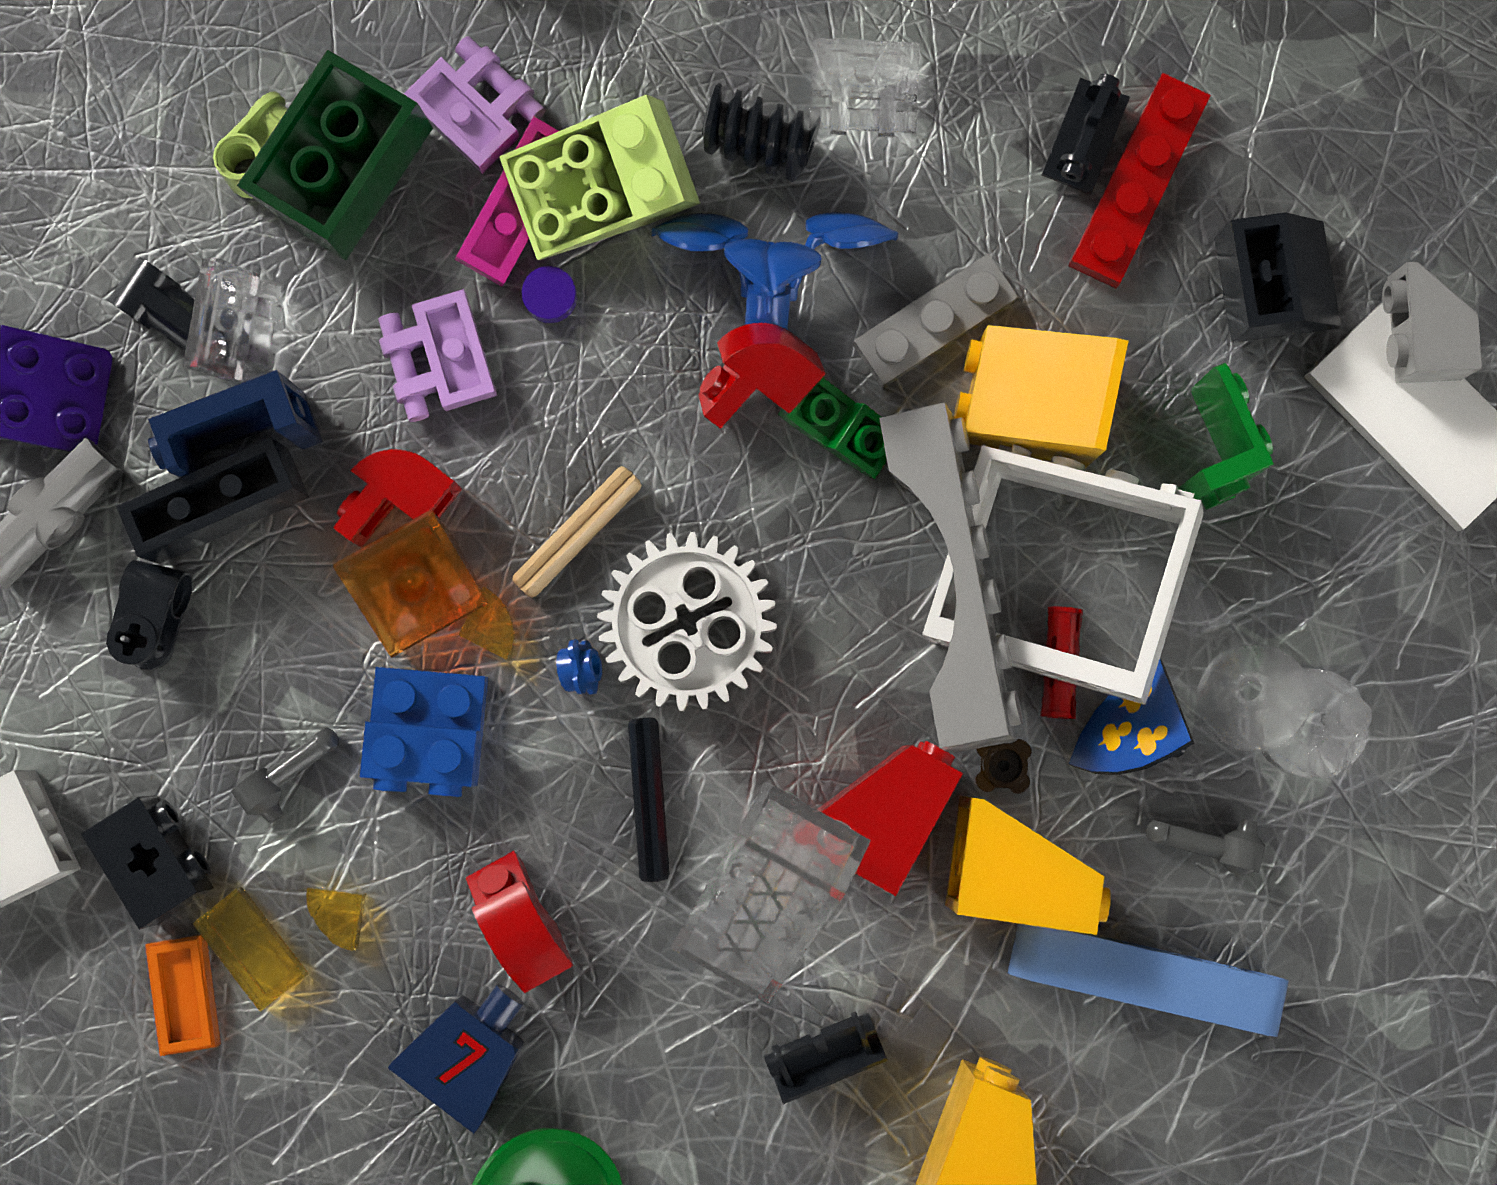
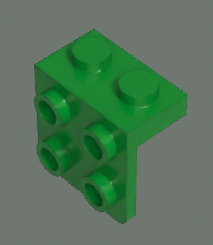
M1226 363L1212 368L1191 388L1192 396L1222 462L1201 470L1179 486L1178 490L1194 493L1193 499L1201 500L1205 510L1230 501L1237 494L1250 489L1251 486L1248 481L1274 465L1270 456L1273 454L1271 438L1261 424H1255L1247 404L1250 399L1246 384L1238 373L1232 374Z

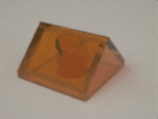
M432 509L333 564L334 570L391 658L488 604L457 540Z

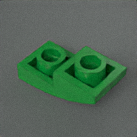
M824 377L790 414L782 408L777 414L818 445L869 478L875 479L887 461L879 419L882 417L865 403L853 401Z

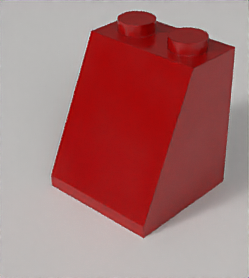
M920 741L917 747L914 745H904L796 824L791 835L793 839L896 896L963 773L951 767L955 756L928 741L924 743Z

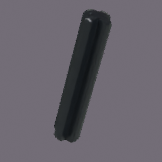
M635 718L628 723L639 878L643 882H659L667 880L670 875L658 721L655 718Z

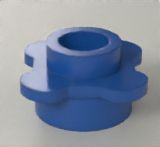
M577 639L570 640L568 648L560 649L557 653L556 666L560 683L567 692L576 691L577 694H584L587 690L589 695L596 694L598 691V681L602 678L600 656L592 648L588 640L581 641L580 644Z

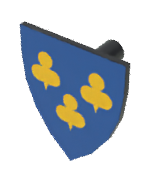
M1161 659L1158 662L1146 705L1108 695L1095 710L1081 732L1068 763L1069 765L1094 774L1122 775L1148 769L1171 757H1180L1189 746L1194 744Z

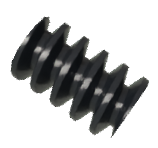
M718 83L713 90L702 128L704 151L707 154L713 155L724 142L725 159L733 162L744 149L745 165L752 169L765 156V170L767 174L774 175L782 164L785 163L786 179L794 182L808 164L818 135L821 117L816 120L810 130L804 129L803 111L798 110L792 120L786 123L784 122L782 104L778 103L770 115L765 116L763 115V98L757 97L747 110L743 108L742 91L736 90L728 103L722 101V84Z

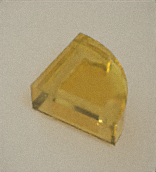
M483 587L458 635L509 661L515 645L514 625L511 615L504 602L491 590Z
M308 887L306 893L307 907L318 928L333 944L347 950H357L366 893Z

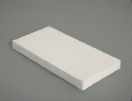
M1381 303L1304 377L1457 532L1464 530L1497 498V410L1465 378L1458 381L1396 383L1395 369L1389 366L1386 354L1387 341L1392 334L1390 314L1384 311L1383 303Z

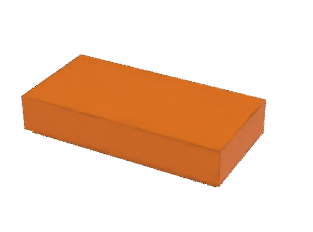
M199 934L145 944L160 1056L219 1046L221 1040L207 935Z

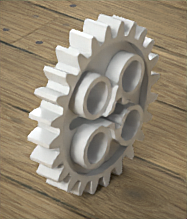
M690 532L686 546L678 547L676 539L672 533H669L666 538V550L660 552L650 540L646 541L648 558L642 561L637 556L628 553L626 556L633 570L629 575L613 570L611 574L621 587L619 591L603 590L601 594L605 599L614 604L613 610L597 614L599 620L612 624L613 629L600 635L599 641L601 643L616 644L617 647L606 658L607 663L617 664L624 662L627 666L621 672L618 678L619 681L625 683L637 676L640 681L635 695L641 698L651 688L657 690L656 706L661 708L670 695L676 696L679 711H685L689 697L696 696L703 710L708 709L709 693L716 692L725 703L729 702V693L726 686L733 682L739 688L746 690L748 685L742 672L745 669L757 673L763 671L760 663L754 658L755 652L771 653L773 649L769 643L760 639L761 633H769L777 628L776 623L762 619L763 613L775 608V601L759 600L757 596L768 586L767 579L751 582L748 577L753 572L756 563L751 560L738 567L735 564L739 551L738 547L734 545L724 555L718 553V537L716 536L709 540L705 548L698 547L695 532ZM697 571L711 574L716 581L713 593L701 600L688 596L684 589L688 576ZM649 595L662 598L666 605L663 618L654 624H644L636 616L638 602ZM725 597L731 598L732 604L730 607L710 614L696 622L698 630L696 634L688 636L687 632L681 629L649 647L643 645L645 637L679 622L677 612L681 609L687 608L688 612L693 615ZM723 619L731 620L740 629V639L737 644L728 649L715 647L708 637L711 626ZM681 644L689 650L691 655L690 664L683 672L670 674L661 668L660 655L668 645Z

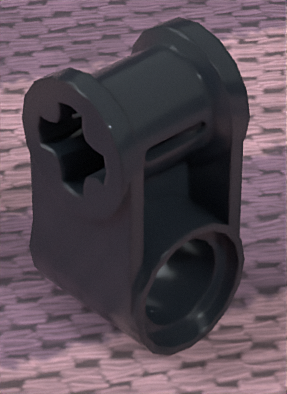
M132 560L127 565L120 581L119 598L110 629L107 633L106 644L109 653L115 660L126 665H134L143 670H155L163 667L171 659L181 621L191 599L193 581L192 575L189 572L139 560ZM121 636H125L124 641L120 640ZM137 638H148L145 648H135ZM158 645L162 646L161 650L157 649Z

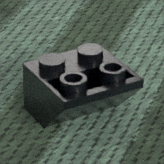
M1287 212L1233 219L1215 237L1214 241L1231 343L1338 329L1341 327L1323 221Z

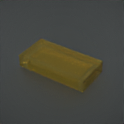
M243 887L236 888L192 923L260 1012L309 975Z

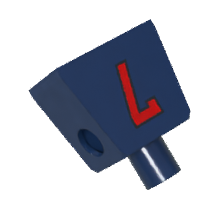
M500 984L495 986L481 1007L462 995L389 1065L388 1069L474 1134L488 1116L524 1044V1041L507 1028L524 1005V1002L515 993Z

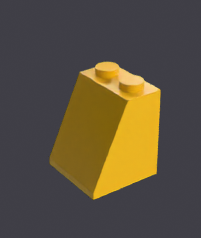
M987 325L980 341L973 339L970 341L964 371L973 373L969 393H959L954 417L955 419L963 418L969 444L983 445L999 449L1000 445L1013 447L1014 444L1032 452L1030 457L1052 461L1053 456H1061L1076 460L1084 464L1086 468L1104 453L1107 448L1128 340Z
M960 796L945 906L957 915L1097 935L1099 922H1106L1108 919L1111 902L1110 888L1103 887L1104 876L985 799Z
M981 1056L977 1065L963 1059L961 1060L915 1185H1037L1031 1100L1018 1085L1020 1079L1010 1074V1068Z

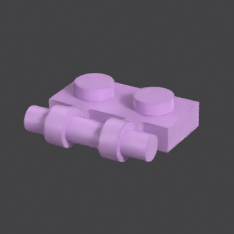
M466 36L458 43L455 52L465 61L457 71L440 57L404 95L416 101L430 124L483 174L520 137L517 129L508 119L513 114L520 113L530 123L533 116L541 119L545 113V108L533 98L534 90L522 79L515 80L499 65L500 58L488 46L481 48L471 37ZM486 81L500 94L491 104L474 89L479 82Z
M464 289L413 304L412 309L417 326L403 329L399 313H389L378 318L383 337L379 340L381 350L385 358H390L397 381L393 385V390L397 403L404 404L409 422H416L429 417L424 398L435 392H438L441 405L445 411L497 396L471 306ZM424 346L431 372L417 375L411 352L416 348Z

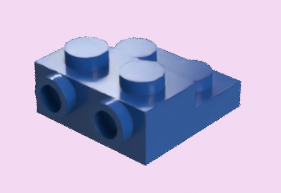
M376 667L370 722L365 721L360 777L373 778V790L407 792V782L429 783L428 794L453 797H462L463 786H478L488 677Z

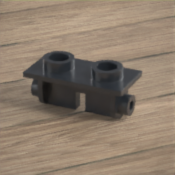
M1100 74L1098 80L1092 82L1083 78L1079 79L1041 176L1087 194H1092L1130 99V96L1122 94L1118 89L1120 83L1118 78L1110 74Z
M856 1011L852 1012L851 1017L820 1029L822 1034L811 1038L810 1034L780 1047L778 1044L772 1046L774 1052L765 1055L764 1059L772 1078H774L783 1105L888 1061L868 1012L857 1016Z

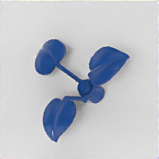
M828 212L812 216L806 220L805 228L813 234L808 236L805 245L794 242L774 243L757 239H744L748 237V228L732 218L718 214L697 213L665 221L652 228L651 236L657 235L660 239L675 247L690 251H715L724 248L726 259L739 272L741 280L740 296L747 298L745 325L769 323L788 330L790 302L797 301L798 288L803 276L815 271L821 265V255L814 250L817 246L827 243L832 247L843 249L868 247L892 239L896 241L899 232L862 215L846 212Z

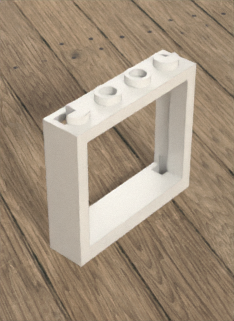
M1014 444L1013 447L1000 445L999 449L982 445L974 469L980 495V503L971 505L975 526L983 524L986 529L1001 478L1179 524L1134 672L1006 636L1013 667L1146 705L1204 514L1201 500L1193 499L1194 493L1178 490L1177 485L1162 484L1160 490L1138 485L1139 479L1122 471L1107 470L1105 476L1084 471V464L1070 458L1053 456L1050 463L1030 458L1032 452ZM948 553L922 635L934 644L949 648L953 635L956 593L954 570Z

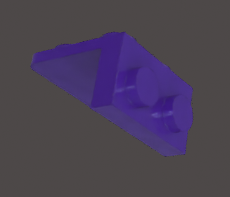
M0 325V440L7 439L67 452L74 450L85 438L92 440L98 445L112 366L111 353L104 348Z

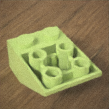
M649 95L641 96L499 156L537 260H542L651 224L700 204L664 101Z

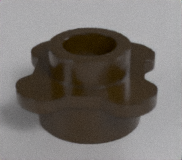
M1017 739V741L976 749L977 754L981 757L980 772L975 776L976 785L980 790L991 792L995 788H1009L1011 792L1021 794L1028 789L1030 778L1026 775L1028 771L1027 759L1031 756L1032 751L1026 741ZM1001 760H1005L1008 763V769L1005 771H1001L998 768Z

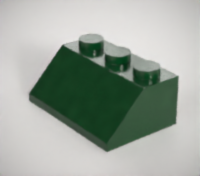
M327 50L237 186L299 233L346 261L433 127L416 101Z

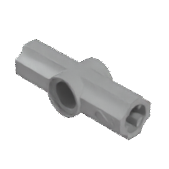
M85 438L46 477H38L26 483L10 499L7 510L10 513L0 522V588L8 589L46 550H53L70 540L84 523L85 516L83 513L125 473L120 468V465L92 440Z

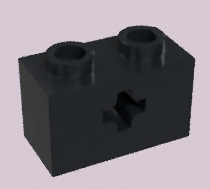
M158 796L137 797L81 833L139 930L158 925L214 889L207 878L211 874V870L206 859L197 848L193 846L188 847L178 830L182 827L179 815L168 801L164 799L160 801ZM151 849H157L160 854L153 862L154 868H149L146 862L153 855Z

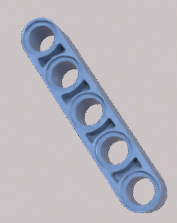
M1025 924L1017 925L1007 972L1010 975L1042 984L1273 1037H1278L1289 982L1286 979L1101 935Z

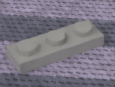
M987 253L856 338L853 346L883 389L1014 304L1018 299V295L990 254Z

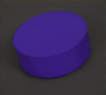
M543 266L535 269L526 277L522 286V300L527 311L536 320L544 323H557L566 319L573 312L577 303V291L572 278L564 270L554 266Z

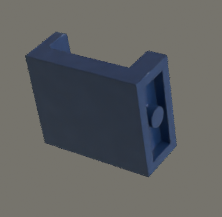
M278 370L148 419L154 437L148 439V444L155 462L160 469H167L169 473L178 478L205 467L203 461L205 453L273 427L275 431L303 450L323 442L305 393Z

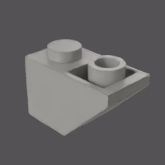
M1406 262L1387 277L1382 292V303L1384 311L1390 314L1392 334L1387 341L1386 354L1389 366L1395 369L1396 383L1458 381L1483 369L1477 312L1419 262Z

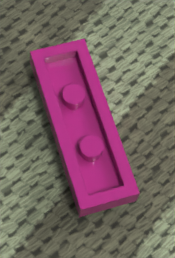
M533 116L516 149L554 134L558 130ZM504 170L454 259L501 287L506 282L529 240Z

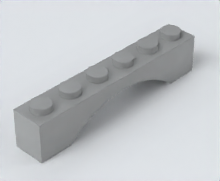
M945 402L879 418L889 472L900 485L918 498L930 511L945 539L954 570L956 609L953 635L943 666L929 691L939 748L951 754L1017 741L1014 726L1023 724L1022 711L1016 690L1007 692L1003 672L1004 669L1012 668V661L1005 634L996 635L992 615L1001 612V603L996 582L994 579L986 580L982 559L990 558L991 554L985 527L983 524L975 526L971 506L980 503V495L973 470L965 472L961 452L970 450L965 422L962 417L955 419Z

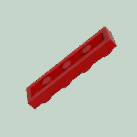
M1162 72L1069 262V267L1115 289L1120 285L1207 105L1210 94Z

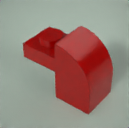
M769 323L746 324L728 332L717 342L722 361L725 365L723 367H714L706 375L698 395L704 417L721 429L756 389L790 414L822 379L826 372L818 353L789 330Z
M399 449L379 451L360 460L350 470L367 485L361 492L358 490L353 491L342 502L337 511V516L340 519L333 528L352 543L363 547L396 506L422 527L430 531L462 491V488L440 469L416 453Z
M515 851L508 853L466 877L476 905L472 907V911L477 923L501 966L524 993L574 966L557 923L539 902L524 863Z

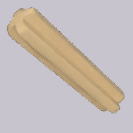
M618 467L513 575L514 583L527 596L531 598L536 597L636 495L642 486L640 480L626 467Z

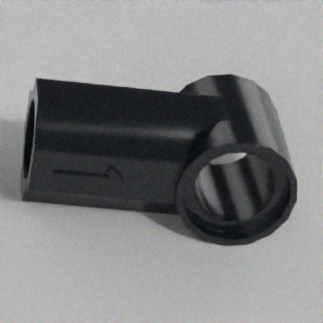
M141 257L137 259L107 300L149 330L152 327L155 328L171 342L187 353L193 354L198 359L215 348L222 338L223 328L226 324V321L180 290L182 287L180 284Z

